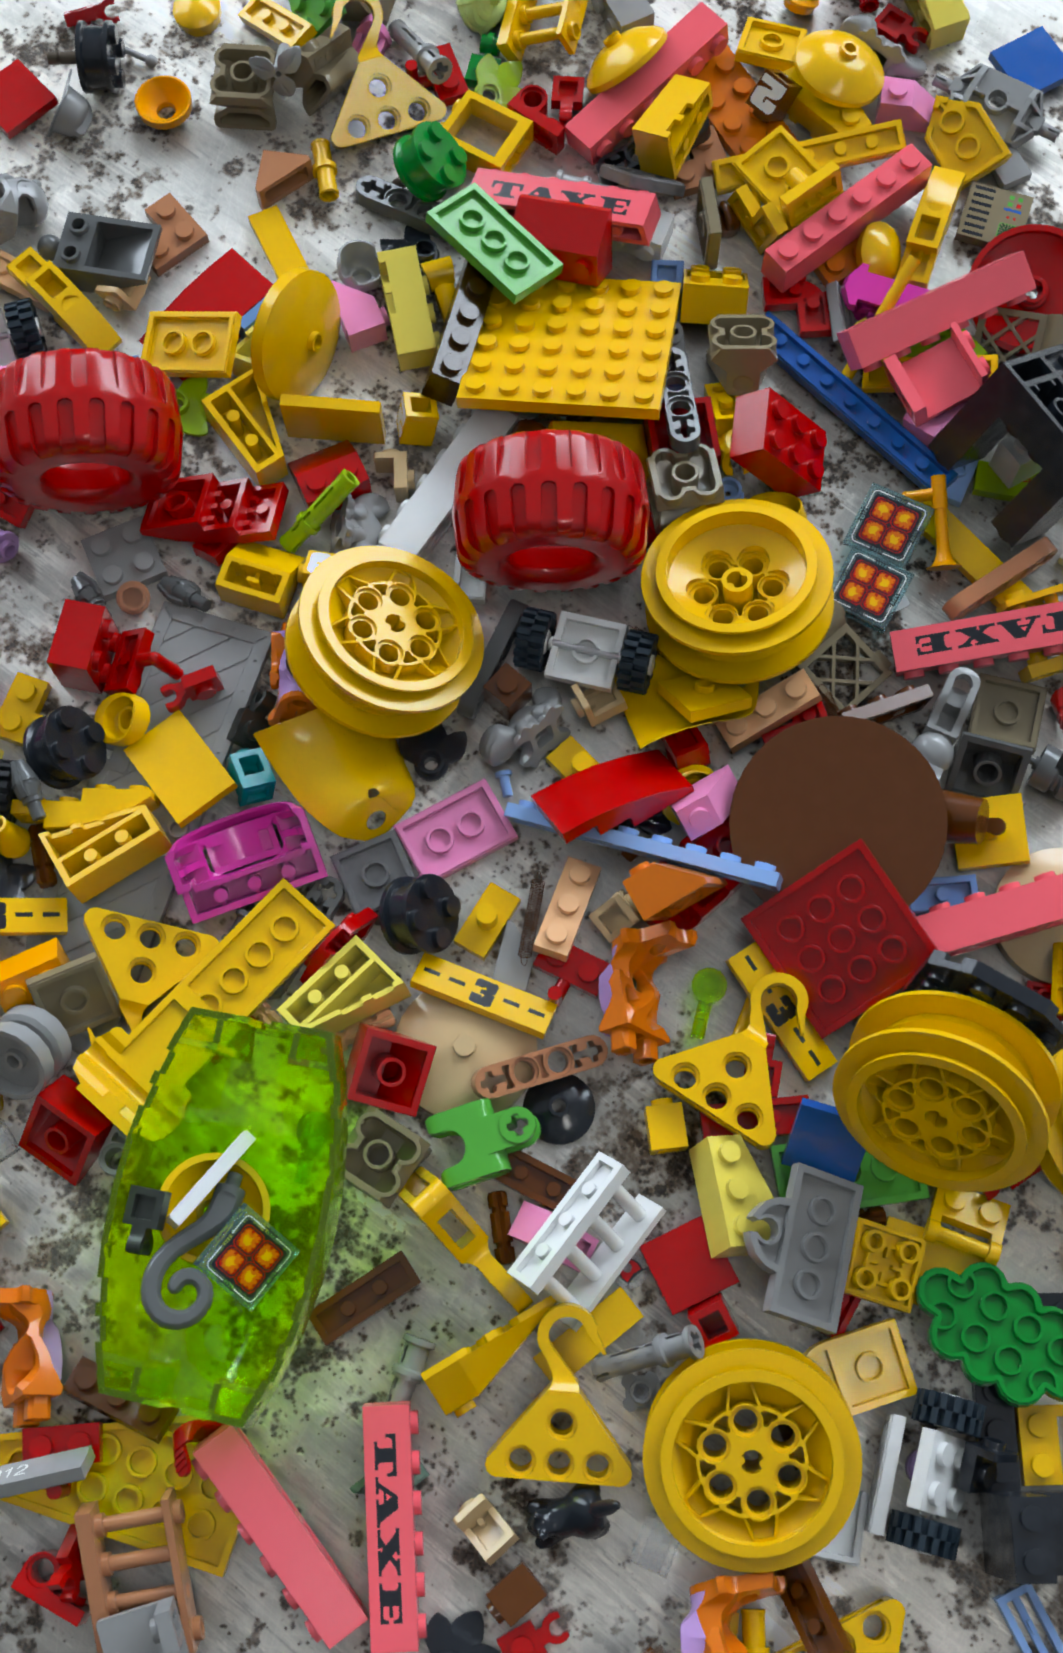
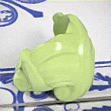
M456 0V5L464 24L470 30L479 32V35L482 36V34L487 35V32L493 30L498 23L502 24L508 0Z

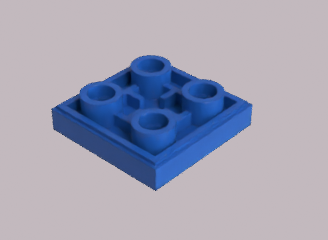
M1043 26L991 51L988 60L996 70L1043 91V94L1063 84V52Z
M802 1097L782 1155L781 1164L791 1167L792 1164L802 1163L854 1182L866 1150L849 1133L836 1107Z

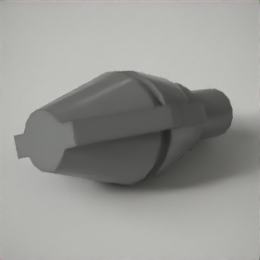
M78 572L71 579V588L76 601L101 606L106 605L103 593L94 579L84 572Z
M171 575L164 576L160 583L157 584V589L171 603L190 608L196 607L203 612H207L211 608L212 602L201 595V588L193 581Z
M24 759L10 762L13 792L22 801L23 806H27L33 821L45 818L46 814L41 803L43 798L39 777Z

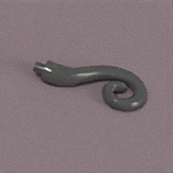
M228 1172L225 1183H217L210 1204L203 1216L165 1242L147 1264L141 1281V1301L147 1315L161 1328L181 1330L192 1327L200 1322L209 1311L214 1295L213 1286L207 1275L200 1270L192 1267L180 1269L170 1277L167 1284L168 1291L173 1295L180 1293L187 1285L195 1287L197 1291L196 1300L186 1309L176 1310L165 1304L161 1296L162 1281L168 1268L179 1257L219 1234L232 1222L246 1193L240 1188L243 1175L237 1172Z

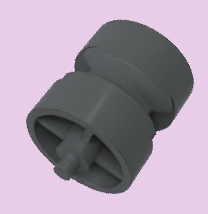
M1047 744L1040 757L1037 756L1036 759L1030 758L1029 764L1032 765L1031 769L1033 770L1026 784L1043 793L1051 790L1053 791V798L1063 802V751Z

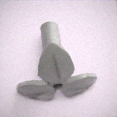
M287 43L279 44L274 64L262 56L249 58L250 67L259 78L268 80L275 77L273 89L278 94L287 97L295 94V82L285 76V74L297 72L301 63L300 46L290 47Z

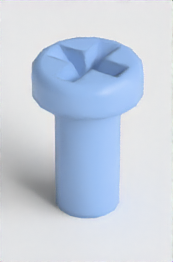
M509 769L495 773V778L500 780L503 798L513 796L509 778L512 775V771Z

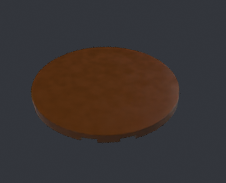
M826 716L810 719L783 730L764 744L751 758L743 770L733 794L730 807L729 829L733 853L742 858L741 863L754 866L755 861H760L776 866L775 872L780 873L783 878L780 892L862 838L907 905L910 906L924 892L940 865L947 840L948 819L945 797L934 770L920 751L906 738L882 724L867 719L851 716ZM749 885L763 902L779 893Z

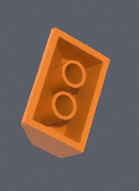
M648 861L642 862L630 869L628 872L631 877L622 881L644 921L668 920L728 885L726 879L678 865L664 864V862L660 864L652 862L649 864Z

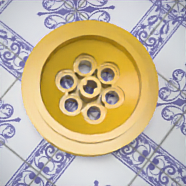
M728 499L723 503L697 507L681 515L663 529L651 544L643 562L641 588L649 633L658 634L657 648L668 661L682 671L703 680L723 684H748L771 679L788 672L804 662L819 647L830 628L834 612L833 560L825 539L806 518L776 503L757 499Z
M386 546L353 547L333 554L322 561L308 577L300 598L295 603L288 617L284 635L285 653L289 668L306 697L320 711L337 723L359 733L381 738L411 737L430 731L440 725L452 714L459 704L461 696L474 682L481 668L484 656L482 626L473 604L461 587L449 575L431 562L410 552Z
M918 990L889 996L871 1006L861 1016L851 1035L849 1049L842 1056L835 1070L833 1097L837 1112L849 1133L868 1153L887 1167L910 1179L933 1187L961 1192H985L1014 1185L1032 1174L1040 1165L1049 1144L1050 1128L1054 1124L1062 1104L1063 1087L1060 1072L1050 1052L1038 1037L1020 1021L993 1005L969 996L946 991Z
M750 1338L733 1339L706 1347L704 1356L701 1359L693 1360L691 1357L685 1359L663 1382L653 1400L647 1418L643 1443V1471L649 1497L659 1518L668 1531L685 1548L701 1559L725 1569L739 1572L763 1573L786 1569L811 1558L825 1548L841 1531L851 1515L860 1490L862 1450L858 1431L849 1406L836 1383L824 1369L801 1352L777 1342ZM742 1409H749L756 1414L755 1422L749 1426L739 1425L734 1417ZM781 1424L790 1426L793 1429V1435L786 1441L776 1440L771 1435L772 1430L776 1426ZM710 1434H719L726 1443L723 1448L714 1451L708 1449L703 1441ZM754 1450L758 1452L759 1458L747 1460L744 1453ZM794 1465L800 1470L798 1477L793 1481L781 1479L778 1472L783 1466ZM718 1474L728 1476L732 1483L725 1490H717L711 1486L710 1480ZM754 1490H762L769 1495L768 1501L761 1506L751 1504L747 1497Z

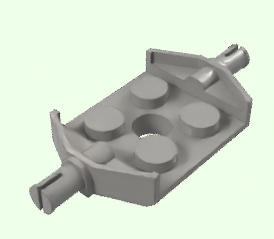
M980 63L959 78L955 77L954 80L937 73L931 85L948 92L951 100L981 103L1003 141L1009 147L1016 149L1038 135L1055 143L1061 133L1060 129L1045 123L1046 118L1043 117V91L985 64ZM998 96L1003 98L1006 103L1000 108H995L988 103V100Z

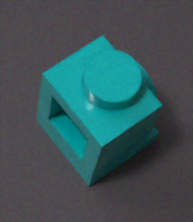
M261 747L255 749L244 748L229 754L227 771L238 785L235 791L238 796L239 806L242 807L273 799L276 779Z

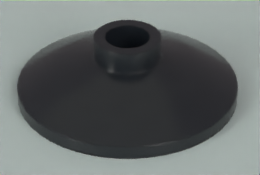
M574 1075L530 1087L524 1097L523 1107L527 1108L537 1117L541 1124L539 1139L546 1143L565 1145L575 1142L586 1134L593 1123L595 1116L593 1094L589 1087ZM557 1100H562L566 1104V1109L561 1113H557L552 1109V1104Z

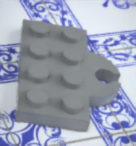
M796 1163L791 1166L785 1198L776 1197L760 1202L749 1212L748 1220L752 1222L764 1220L771 1229V1235L768 1240L763 1239L756 1231L743 1232L748 1255L757 1267L770 1274L762 1312L829 1335L837 1333L864 1186L805 1164Z

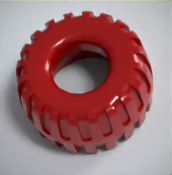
M60 348L53 351L36 352L29 355V357L16 359L9 363L6 368L0 370V491L6 496L11 497V499L22 505L31 504L33 508L42 511L53 509L61 514L84 512L85 515H97V512L102 511L117 513L122 512L124 508L128 507L132 509L143 507L148 501L155 502L161 499L176 486L182 469L184 432L176 389L166 373L158 367L152 366L151 363L142 358L132 357L126 353L114 350Z
M541 429L537 431H522L496 437L486 444H480L461 460L456 474L452 522L458 560L461 567L474 578L496 587L507 586L510 590L515 591L529 589L537 593H546V590L572 592L576 588H583L584 590L597 588L601 583L607 585L618 581L620 578L627 577L642 564L645 558L650 518L645 473L638 455L621 442L612 441L600 434H590L578 430Z

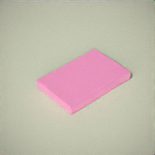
M485 778L393 826L418 874H435L443 879L518 840L516 831L509 819L504 816V810Z

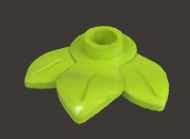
M490 53L486 54L476 67L475 74L478 84L474 92L483 96V92L490 91L494 96L493 101L507 108L508 102L522 89L518 87L523 72L522 62L508 61L498 65Z
M188 378L176 389L178 404L183 405L179 408L183 432L187 435L201 437L206 436L209 432L208 420L201 402L202 399L210 395L206 393L208 378Z

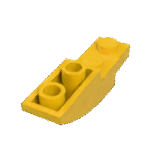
M934 166L916 210L906 240V248L897 272L898 275L909 254L921 260L908 284L925 289L928 288L966 173Z
M31 246L6 266L8 273L53 315L54 320L83 348H99L100 350L113 351L122 343L120 336L86 296L50 260L48 262L44 260Z
M97 784L95 788H82L81 801L78 798L69 796L60 797L59 801L43 798L41 803L46 817L41 820L33 821L27 806H23L20 800H12L10 813L21 823H43V828L53 834L70 829L72 824L79 822L83 825L102 820L104 815L143 804L153 812L160 807V800L147 786L130 785L129 789H116L112 785Z

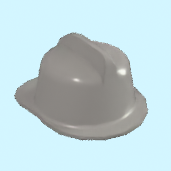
M72 69L69 71L63 96L51 122L48 137L53 132L68 137H82L92 121L93 113L89 102L69 85Z

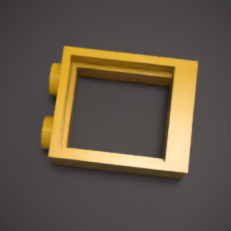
M470 89L467 90L462 99L455 101L448 119L440 123L453 136L458 145L465 150L467 154L466 169L473 173H476L477 168H496L512 172L533 142L532 120ZM471 114L510 133L495 156L456 138V135Z

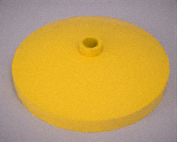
M305 267L291 269L277 279L260 306L251 340V363L257 385L271 399L280 401L281 394L309 396L319 386L331 365L340 332V305L336 289L325 274Z

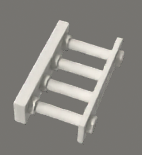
M599 1151L507 1273L537 1296L544 1288L557 1301L556 1305L560 1303H575L583 1306L591 1313L665 1214L666 1210L641 1194H638L634 1199L622 1186L630 1171L623 1164ZM612 1197L625 1210V1213L613 1229L599 1216ZM589 1227L603 1240L590 1259L576 1246ZM566 1258L580 1270V1273L568 1289L553 1277ZM572 1317L558 1319L575 1332L582 1325L579 1320Z

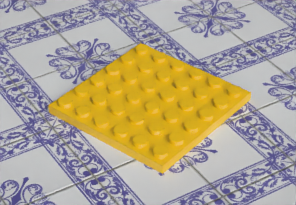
M605 278L598 287L552 279L516 304H513L494 286L468 370L461 378L456 396L457 408L659 420L681 299L682 283L666 280L640 281L636 279L620 280Z

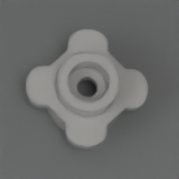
M649 1371L641 1376H635L632 1373L623 1376L621 1383L625 1387L626 1394L623 1406L627 1411L634 1412L637 1408L645 1407L650 1410L657 1394L656 1385L659 1382V1378L654 1372ZM639 1388L644 1389L643 1395H638L637 1390Z

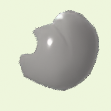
M354 240L346 242L339 249L337 273L344 285L362 292L374 290L380 285L381 276L378 257L373 243Z

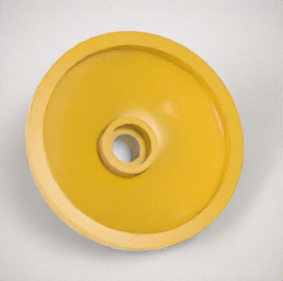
M655 25L638 26L621 34L617 30L607 36L603 41L605 46L595 57L587 76L586 87L591 94H598L606 91L640 69L665 43L668 37L665 29Z
M832 29L812 32L800 41L794 54L795 71L802 84L816 97L829 104L843 108L863 107L872 103L879 96L884 86V70L878 56L868 44L850 33Z
M223 1153L196 1155L179 1164L168 1175L160 1189L172 1193L166 1217ZM240 1158L228 1171L243 1175L240 1188L246 1193L237 1215L222 1232L179 1257L187 1263L207 1268V1261L218 1249L221 1242L233 1231L242 1218L248 1214L254 1216L265 1227H268L270 1199L265 1183L256 1170ZM228 1172L218 1183H225ZM216 1185L176 1230L165 1222L163 1231L159 1230L164 1242H167L175 1234L203 1216L205 1207L210 1204ZM248 1218L245 1219V1221L240 1225V1227L235 1231V1233H234L233 1235L236 1234V1232H237V1231L241 1228V1226L248 1220ZM251 1219L253 1223H255L261 1230L264 1231L262 1227H260L254 1220ZM224 1247L221 1248V1250L216 1254V1256L211 1260V1263L209 1264H212L213 1260L217 1257V1255L222 1251Z

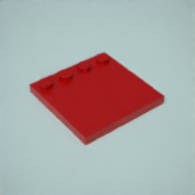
M862 838L741 918V921L775 971L794 976L805 987L809 999L805 1015L821 1039L905 986L934 949L938 950Z

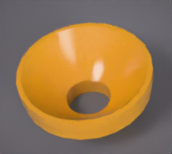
M161 75L148 79L138 88L134 102L138 115L146 125L155 129L167 130L175 128L185 122L192 111V97L188 86L182 80L173 76ZM170 107L176 110L175 114L170 118L164 119L158 116L163 108Z

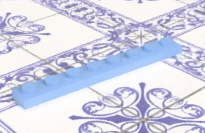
M520 800L519 805L507 802L504 816L511 822L558 834L535 807L533 802ZM619 825L618 830L610 829L602 835L595 828H592L575 838L775 892H780L783 881L781 874L775 872L776 866L760 861H755L754 866L741 863V857L726 852H721L720 857L706 854L707 848L687 843L685 848L672 845V839L653 834L652 838L648 839L638 836V830L627 826Z

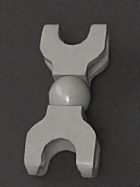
M958 667L952 670L933 705L922 734L912 742L926 758L938 780H940L942 772L947 770L953 763V744L960 733L980 687V677L969 668ZM965 679L970 686L969 693L953 687L954 681Z

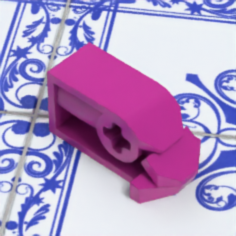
M863 263L844 279L841 288L844 305L853 312L854 317L858 321L865 317L867 319L874 317L894 282V279L868 272L870 265ZM907 284L895 306L930 290Z

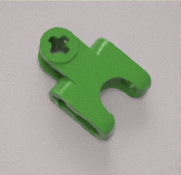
M488 1098L469 1102L428 1117L425 1121L427 1133L431 1136L441 1139L456 1135L462 1137L465 1142L464 1157L458 1164L445 1169L441 1174L442 1183L450 1191L465 1189L512 1171L508 1154L531 1147L538 1141L541 1134L540 1122L527 1108L515 1106L494 1113L491 1099ZM519 1120L528 1124L523 1127L524 1134L522 1135L512 1131L518 1127L517 1121Z

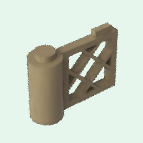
M997 307L998 313L994 315L1002 316L1008 326L991 337L985 328L987 318L978 320L974 337L983 348L990 344L1000 357L999 366L1022 350L1027 355L1031 354L1027 347L1034 343L1032 353L1063 344V315H1046ZM1008 317L1015 318L1017 320L1011 323ZM1026 320L1039 322L1036 335L1023 342L1015 327ZM1009 331H1012L1020 345L1003 356L995 341ZM984 333L988 340L981 344Z
M834 600L833 618L825 638L813 654L796 666L795 669L799 671L804 668L817 690L819 687L818 692H820V695L827 693V690L831 692L838 706L837 709L841 710L852 704L857 706L893 674L889 669L893 664L880 650L874 653L846 623L844 608ZM843 636L853 644L854 657L836 656V642ZM830 648V655H823ZM815 660L830 661L829 678L816 677L808 667ZM836 662L853 663V680L835 679ZM859 664H871L880 673V676L875 681H859ZM835 685L853 686V700L845 707L835 697ZM859 687H867L859 694Z

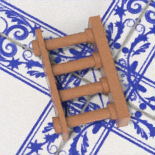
M175 1486L166 1488L160 1500L161 1506L106 1516L104 1512L100 1513L98 1500L82 1503L74 1515L97 1653H103L96 1628V1623L99 1619L120 1613L121 1610L136 1608L170 1596H174L175 1601L177 1600L180 1619L189 1652L196 1653L201 1640L205 1639L203 1616L196 1614L181 1523L185 1522V1508L183 1500L176 1498ZM164 1522L168 1545L115 1555L111 1551L106 1552L104 1537H107L108 1532ZM171 1561L174 1584L119 1594L118 1590L113 1591L111 1576L114 1575V1571Z

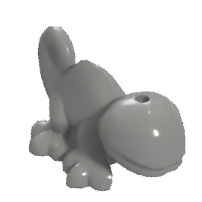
M852 15L843 20L839 30L860 38L872 48L882 64L884 76L916 78L925 74L927 70L926 63L917 56L906 57L902 45L895 44L883 35H878L877 23L871 16Z
M350 493L343 501L340 511L335 510L332 513L330 523L332 540L329 553H338L359 546H377L378 536L382 530L377 518L383 517L388 513L390 507L387 500L377 493H365L354 500Z
M541 687L536 689L532 697L533 705L525 706L517 711L510 719L508 726L493 724L485 730L480 739L479 751L486 763L492 766L501 765L521 746L522 753L519 763L524 768L529 766L537 768L540 759L546 756L548 750L558 747L570 736L571 731L568 728L557 726V719L564 707L562 706L561 695L555 688Z

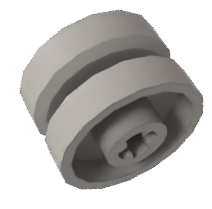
M31 1004L16 1005L0 1017V1094L15 1100H29L38 1095L49 1084L51 1078L60 1073L71 1058L72 1044L67 1030L55 1016L45 1009Z

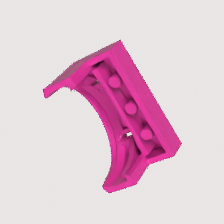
M275 802L253 807L208 823L178 839L164 857L177 894H182L193 924L262 900L283 878L296 888L328 876L305 809L291 802ZM273 824L277 825L279 834L283 842L282 848L279 843ZM204 848L207 850L214 872L210 871L203 853ZM276 855L275 857L265 860L263 862L251 865L249 867L234 871L229 874H223L236 868L245 866L247 864Z

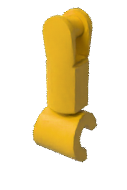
M451 256L420 263L423 272L427 276L431 292H434L444 322L455 292V275Z

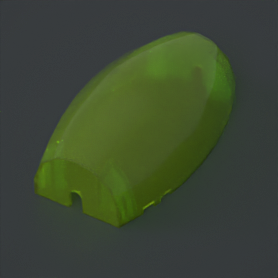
M191 1007L166 1048L170 1052L160 1071L155 1070L149 1081L153 1085L144 1106L140 1104L138 1106L124 1144L111 1189L97 1277L102 1278L100 1302H95V1316L100 1317V1341L95 1342L98 1393L158 1408H181L182 1414L239 1428L254 1427L281 1383L305 1333L323 1284L336 1235L344 1189L348 1141L347 1081L341 1036L329 1031L274 1021L271 1024H266L251 1017ZM247 1130L256 1140L240 1159L254 1168L265 1183L270 1199L268 1228L291 1249L292 1255L269 1286L252 1303H247L234 1291L232 1292L207 1268L192 1265L178 1258L168 1268L162 1281L161 1296L165 1304L172 1309L182 1310L190 1307L195 1302L197 1291L192 1285L185 1286L176 1295L171 1294L167 1288L170 1277L176 1271L191 1267L206 1274L211 1281L214 1294L213 1301L207 1314L192 1327L181 1330L161 1328L150 1319L143 1308L141 1281L150 1259L165 1242L159 1230L152 1229L154 1242L150 1256L125 1252L126 1242L132 1225L122 1223L131 1184L160 1190L165 1179L179 1164L191 1157L204 1153H224L243 1131ZM274 1239V1241L278 1243L288 1253L287 1255H289V1251H287L285 1247H283L278 1241ZM287 1256L282 1260V1262L278 1265V1267H277L274 1271H276V1270L279 1268V1266L283 1263V1261L287 1258ZM212 1268V1269H213L216 1273H218L223 1279H225V1277L222 1276L217 1270H215L214 1268ZM264 1283V1284L260 1287V1289L256 1292V1294H255L253 1297H251V1300L257 1295V1293L261 1290V1288H262L266 1283ZM235 1287L236 1290H238L243 1296H245L248 1299V1297L244 1293H242L237 1287Z

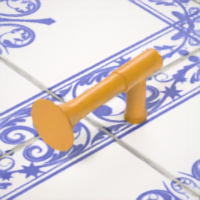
M933 475L930 477L931 488L910 492L903 491L902 498L912 504L932 500L935 520L936 555L934 562L926 570L944 571L962 567V565L955 562L950 551L946 475Z

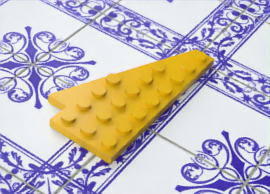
M225 1411L176 1416L159 1444L118 1422L104 1423L103 1462L92 1463L85 1480L72 1482L69 1496L52 1500L47 1497L46 1489L1 1498L0 1500L67 1524H75L74 1515L84 1502L98 1500L100 1513L104 1512L106 1516L159 1507L161 1506L160 1500L166 1488L175 1486L176 1498L183 1500L185 1508V1522L181 1523L188 1566L224 1577L239 1535L237 1525L241 1522L232 1510L226 1513L222 1509L214 1495L218 1491L210 1478L204 1481L198 1475L193 1465L189 1476L179 1477L176 1474V1468H174L173 1433L179 1426L192 1420L214 1421L221 1419L227 1422L234 1418L238 1422L241 1412ZM22 1432L0 1434V1466L23 1461ZM189 1442L186 1444L190 1461L195 1459L193 1450L194 1446L198 1443ZM164 1522L108 1532L107 1538L142 1550L168 1545Z

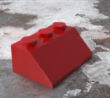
M527 194L519 196L513 218L564 264L562 273L554 279L598 287L612 270V209Z

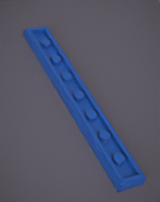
M770 311L764 314L775 323L774 335L777 339L776 350L778 357L776 363L920 489L931 488L930 477L938 474L946 475L947 488L957 480L959 474L955 470L948 471L938 463L935 454L788 326Z

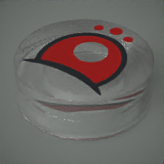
M635 1253L614 1283L625 1290H634L640 1287L648 1275V1266L645 1259L640 1254Z

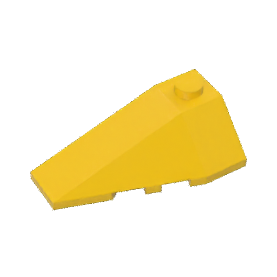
M551 1295L509 1320L505 1326H500L483 1335L473 1346L461 1348L421 1373L423 1380L446 1416L454 1412L456 1417L459 1418L477 1406L474 1399L484 1392L532 1334L545 1312L556 1305L557 1301Z

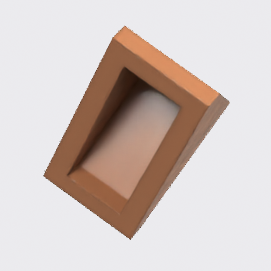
M263 150L255 186L259 206L262 210L269 208L314 179L312 163L308 155Z

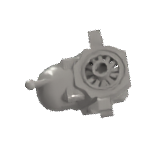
M7 173L0 174V245L13 239L17 228L35 229L45 221L48 214V199L38 179L14 178Z

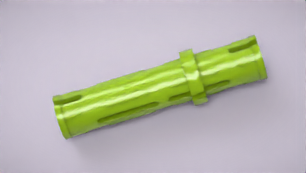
M343 469L306 511H301L296 516L294 524L279 538L282 547L288 552L295 554L311 535H316L321 530V525L328 516L360 485L357 477L349 470Z

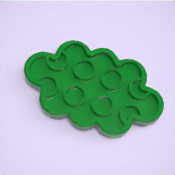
M977 1262L969 1265L961 1275L947 1268L935 1267L927 1270L918 1279L915 1300L919 1308L933 1319L927 1331L928 1343L931 1350L939 1358L948 1362H960L964 1376L971 1383L986 1387L994 1385L999 1397L1011 1406L1018 1408L1034 1405L1044 1394L1058 1402H1063L1062 1309L1055 1306H1043L1038 1292L1032 1286L1023 1282L1008 1283L1004 1273L997 1266L987 1262Z

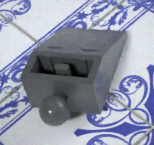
M68 212L61 238L59 239L51 234L44 235L38 241L37 250L43 259L53 261V264L80 291L94 293L97 285L118 288L147 284L162 226Z

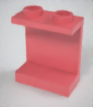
M956 321L950 324L951 338L902 364L896 354L883 360L885 375L915 427L969 400L987 381L988 376L991 375L986 359L983 356L978 358L973 350L975 343L972 336L967 330L962 332Z

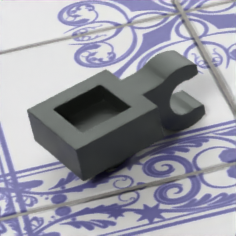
M267 690L263 694L256 691L251 699L249 709L246 707L238 709L226 739L243 749L259 748L260 745L253 734L271 727L265 717L274 708L277 696Z
M131 1184L122 1223L132 1225L126 1242L125 1252L150 1256L154 1242L152 1229L163 1231L171 1192Z

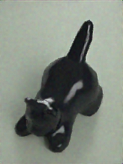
M577 1483L564 1497L536 1498L528 1501L526 1509L532 1515L528 1520L527 1529L532 1535L537 1537L535 1545L539 1549L552 1547L572 1536L596 1540L605 1536L609 1531L610 1522L606 1519V1516L618 1511L621 1507L620 1502L612 1499L602 1500L599 1485Z

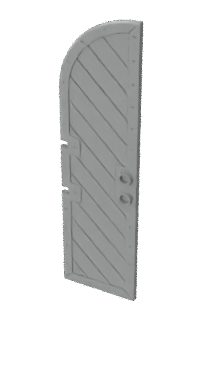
M164 601L151 631L155 634L151 645V652H158L184 670L183 676L210 665L215 667L222 680L224 690L218 691L215 696L206 700L197 699L192 701L189 698L180 711L224 767L234 744L227 740L226 737L238 709L248 708L271 651V632ZM154 666L144 667L141 677L142 681L135 694L144 698L150 708V723L145 734L173 714L167 710L165 704L174 701L176 695L172 694L164 697L160 688L166 684L181 682V678L174 680ZM107 743L106 747L108 750L113 751L110 759L106 758L101 772L90 778L86 788H95L97 784H108L116 787V789H129L130 785H143L152 790L123 751L128 746H114ZM161 801L160 807L151 813L158 820L173 845L178 839L201 826L206 811L182 829ZM167 853L84 904L66 887L55 867L54 872H56L57 884L54 887L43 889L40 898H67V935H27L26 950L57 937L70 961L96 952L83 925L86 911L93 907L162 923L175 891V886L164 858ZM111 922L106 925L104 932L111 939H119L124 936L125 928L118 922ZM145 931L140 936L141 943L147 948H152L157 933ZM137 965L132 968L131 977L134 981L138 982L144 965ZM109 982V985H110V987H111V989H112V992H113V994H114V996H115V998H116V1001H117V1003L119 1004V1001H118V999H117V997H116V995H115V993H114V991H113V988H112V986H111V984H110V982ZM123 1016L92 1028L94 1036L97 1038L114 1027H120ZM88 1031L70 1037L71 1049L79 1055L91 1046Z

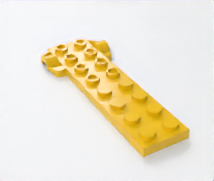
M283 878L129 1034L120 1027H114L109 1032L98 1036L93 1044L76 1058L73 1070L80 1082L76 1089L130 1140L134 1136L149 1142L164 1138L181 1121L186 1105L190 1102L191 1095L184 1085L288 979L307 957L320 946L336 928V925Z

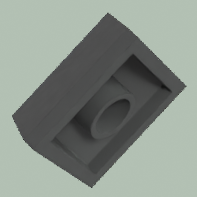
M963 731L954 746L953 763L949 767L944 790L980 798L1019 793L1033 748Z

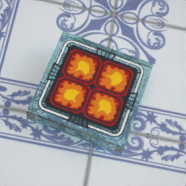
M873 482L843 544L905 572L935 509Z
M854 545L833 582L834 600L842 605L846 612V617L884 634L915 574Z
M243 1203L193 1264L247 1310L252 1312L300 1253V1250L251 1207Z

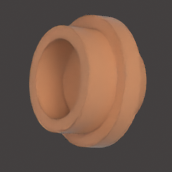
M128 581L123 583L117 590L116 601L119 608L125 613L132 615L140 614L150 604V592L144 584L138 581Z

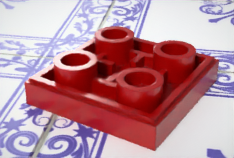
M16 59L0 71V130L11 140L59 104L56 96L19 59Z
M702 1215L639 1247L672 1316L740 1282L728 1257L711 1259Z

